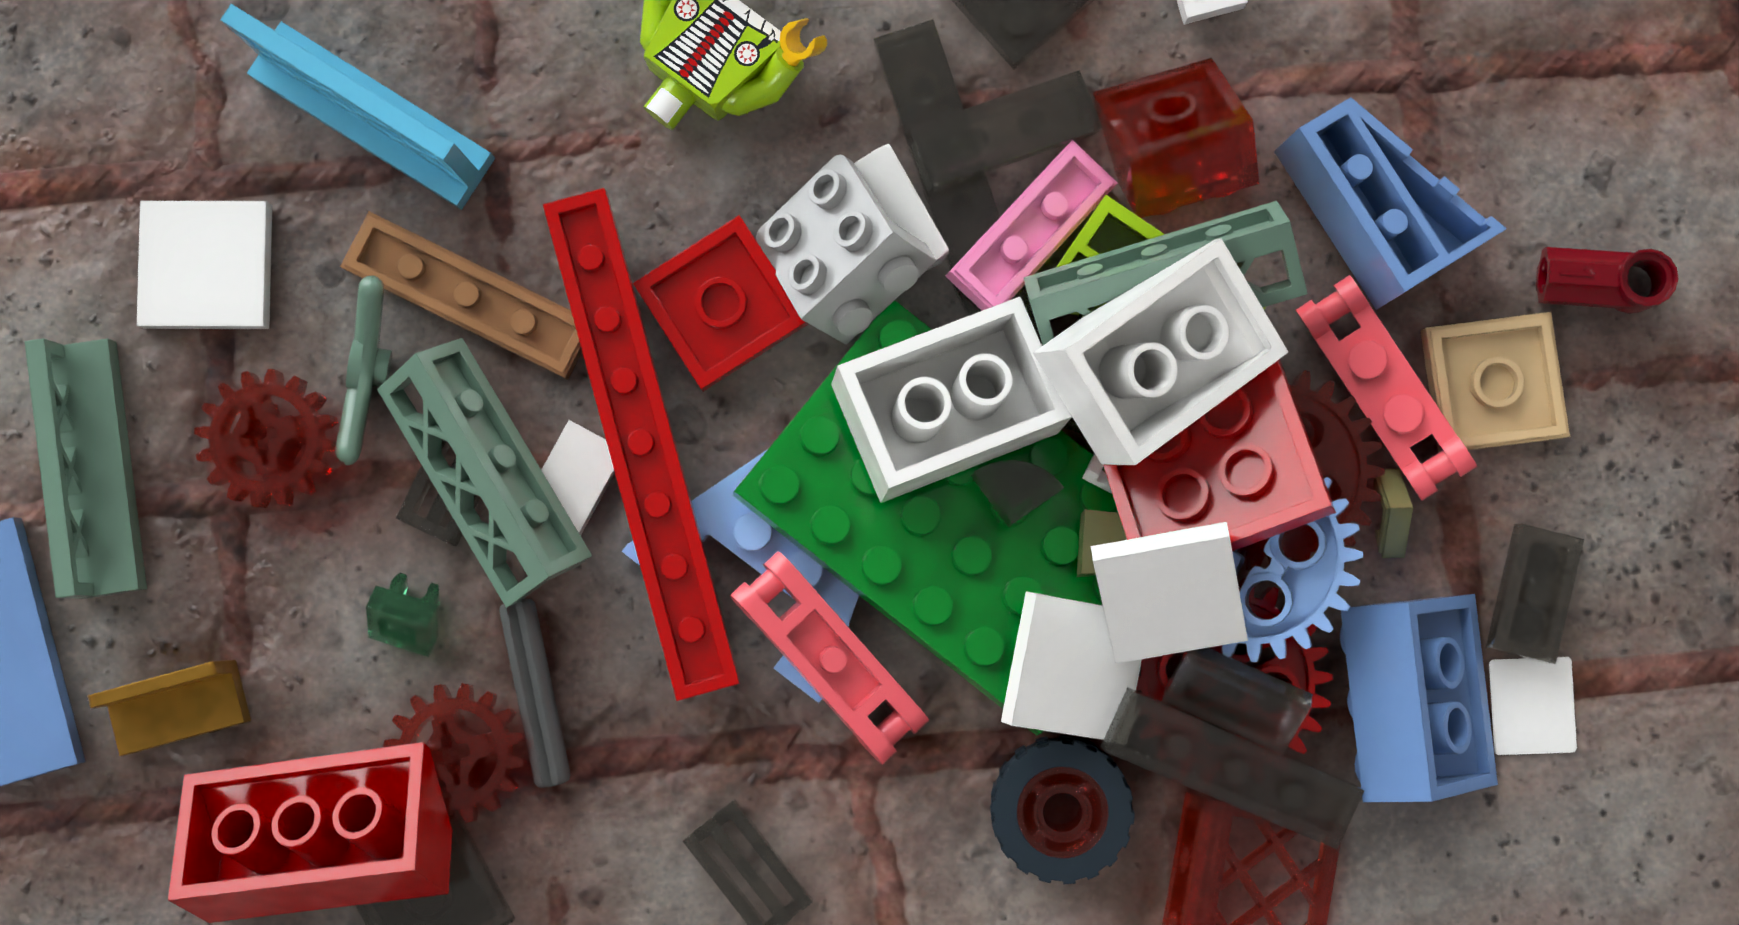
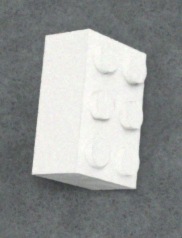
M1021 297L837 366L831 385L880 503L1056 435L1072 418L1033 354L1042 345Z

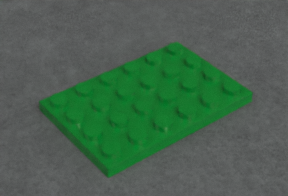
M894 300L872 321L737 486L733 496L1003 709L1026 591L1103 605L1096 576L1077 577L1080 517L1085 509L1117 513L1118 510L1113 494L1082 479L1093 455L1062 430L1056 435L880 503L831 384L838 365L932 330ZM1027 728L1036 736L1043 732V730Z

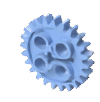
M1326 477L1324 481L1329 491L1332 480ZM1346 498L1332 502L1336 513L1305 524L1315 530L1319 540L1317 552L1311 559L1304 562H1294L1286 557L1281 548V539L1284 532L1268 539L1264 552L1272 558L1270 565L1267 568L1254 566L1240 590L1248 641L1222 645L1223 658H1231L1239 643L1246 644L1251 662L1259 661L1263 644L1270 643L1279 659L1286 658L1287 638L1293 636L1303 648L1308 649L1312 647L1311 638L1307 630L1309 626L1314 624L1328 633L1334 629L1331 621L1324 613L1328 607L1343 611L1349 610L1350 605L1337 592L1340 585L1359 586L1361 580L1345 572L1344 568L1346 562L1362 559L1363 552L1346 548L1344 545V539L1360 531L1358 524H1339L1336 518L1348 507L1349 502ZM1235 550L1232 552L1237 575L1244 564L1245 558ZM1262 581L1276 583L1281 587L1285 595V605L1282 612L1272 619L1258 617L1249 606L1248 597L1251 589Z

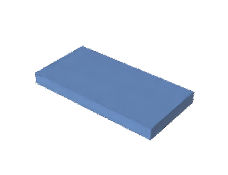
M16 517L0 521V787L86 762L22 518Z

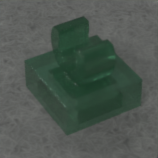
M399 573L393 578L390 583V590L376 585L366 605L368 638L429 657L438 638L439 585L431 582L426 595L421 599L406 595L408 579L407 575Z

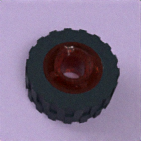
M1059 735V738L1048 739L1047 736L1035 739V743L1027 747L1023 745L1014 751L1015 755L1008 762L1005 761L999 769V776L996 782L993 783L990 812L995 837H997L1003 853L1008 859L1011 858L1016 863L1019 870L1027 875L1030 872L1038 876L1040 881L1051 883V880L1063 881L1064 885L1075 884V880L1085 877L1088 880L1098 876V871L1105 866L1111 867L1118 860L1117 854L1121 848H1126L1129 842V829L1131 824L1134 825L1135 815L1132 808L1133 796L1131 789L1115 761L1105 751L1103 752L1098 749L1095 744L1085 739L1083 741L1076 740L1068 735ZM1058 793L1070 794L1079 801L1077 815L1073 820L1065 824L1052 823L1043 815L1046 801Z

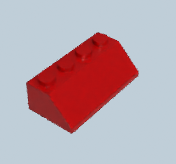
M424 742L184 775L168 901L208 923L449 894L453 831L429 746Z

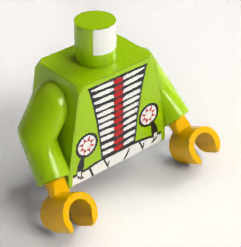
M644 0L640 43L645 50L644 59L648 69L663 82L643 108L659 123L673 131L693 104L717 121L724 118L728 113L741 116L766 107L780 100L804 68L802 59L819 55L825 51L827 39L825 35L816 37L806 48L801 43L800 31L809 22L808 18L789 22L780 31L740 0Z

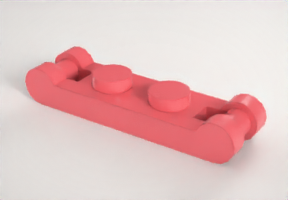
M1348 275L1333 285L1336 290L1334 293L1316 304L1311 299L1295 309V311L1415 493L1423 501L1438 492L1435 485L1456 472L1462 477L1478 466L1370 306L1354 279ZM1350 312L1360 328L1339 341L1329 325ZM1432 435L1442 451L1425 462L1420 463L1410 448Z
M777 551L763 564L766 571L750 586L744 582L730 597L852 731L865 749L883 765L897 752L894 745L909 730L916 734L929 719L795 566L782 553ZM785 589L796 603L781 617H778L767 604ZM885 701L892 712L876 727L868 716Z

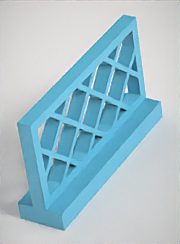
M230 4L220 19L258 54V57L247 72L251 78L457 208L463 209L495 160L491 152L282 21L273 30L233 4Z

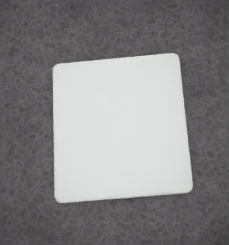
M1569 657L1491 660L1489 662L1495 754L1518 755L1575 752L1577 742L1571 659Z

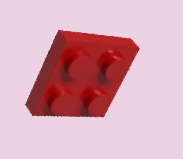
M740 215L633 283L703 392L808 325L807 322L799 317L775 275L776 270Z

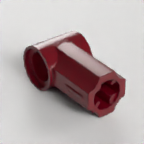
M1545 247L1542 249L1540 262L1537 267L1536 291L1538 293V303L1615 308L1617 311L1631 314L1645 311L1668 300L1675 292L1679 278L1677 267L1673 260L1662 251L1654 249H1643L1633 253ZM1632 266L1647 272L1651 279L1652 287L1647 297L1637 295L1628 284V273Z

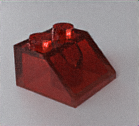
M1212 58L1093 92L1094 104L1119 186L1135 215L1144 218L1151 215L1167 214L1185 205L1213 197H1225L1237 190L1260 184L1253 119Z

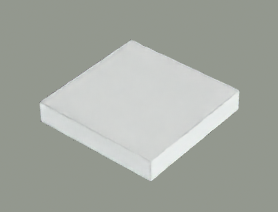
M140 201L137 326L144 329H269L272 205L267 201Z
M1227 522L1091 546L1094 569L1116 664L1248 641Z
M1026 591L1001 722L1011 726L1126 743L1142 659L1115 663L1103 605Z

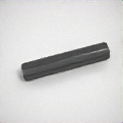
M526 598L507 608L503 604L500 606L499 612L534 783L538 788L564 784L570 779L571 774L536 604L532 599Z

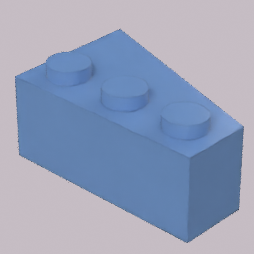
M1350 97L1298 128L1274 152L1377 310L1507 228L1492 216L1485 219L1457 195L1460 189L1445 176L1440 180L1410 155L1413 151L1411 147Z

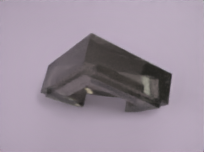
M1017 460L990 463L974 471L971 475L1009 528L1065 488L1059 480L1045 469Z

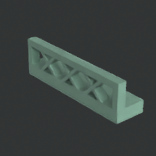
M1273 201L1023 277L1042 344L1045 345L1055 338L1049 320L1074 312L1086 316L1097 309L1094 306L1110 302L1199 248L1219 238H1222L1243 276L1255 258L1281 250L1287 280L1263 287L1247 281L1262 308L1306 295L1308 293L1290 220L1279 203Z
M44 338L24 341L55 597L86 599L146 590L147 583L117 343L108 338L66 345Z
M463 338L415 353L377 389L506 608L518 603L547 581L578 567L592 557L585 542ZM411 382H413L423 399V414L416 411L404 391ZM442 439L448 441L456 454V469L450 467L442 455ZM474 494L480 496L488 508L489 524L483 522L474 509ZM507 550L514 552L527 574V577L519 583L506 563Z

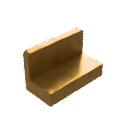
M236 660L212 661L87 696L90 708H108L119 756L129 755L251 721Z

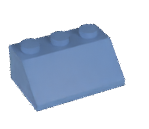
M1475 594L1353 606L1348 611L1341 610L1340 643L1346 654L1350 687L1347 705L1354 722L1357 748L1355 772L1361 783L1363 802H1433L1498 785Z

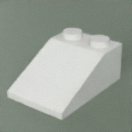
M1219 238L1084 316L1033 352L1100 463L1107 465H1136L1286 355L1288 350L1222 238Z

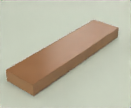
M368 211L340 266L362 279L373 275L379 277L384 284V290L566 380L569 379L582 354L571 310Z

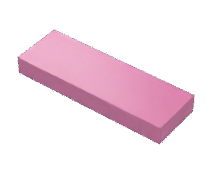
M1072 140L945 276L981 311L1011 300L1025 285L1023 277L1035 274L1096 208L1104 196L1118 183Z

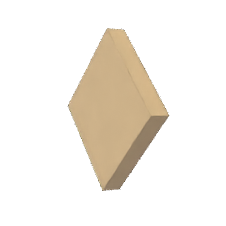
M1551 312L1428 327L1420 331L1430 396L1468 451L1570 437ZM1437 444L1438 453H1439V452H1441L1442 450H1441V448L1439 447V445Z

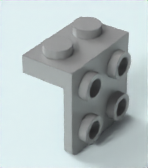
M841 154L834 156L761 226L756 235L757 243L776 270L775 275L801 320L846 345L855 336L867 329L877 315L885 310L904 291L911 288L917 279L937 261L924 242L890 221L853 161Z

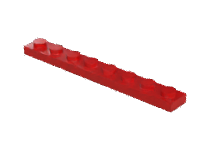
M605 188L543 204L676 701L740 684V677L608 192Z

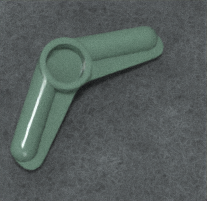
M374 275L364 277L358 285L355 332L346 375L347 390L335 447L337 458L344 462L345 465L354 464L360 457L373 386L380 387L389 378L392 350L379 348L384 284L379 277Z

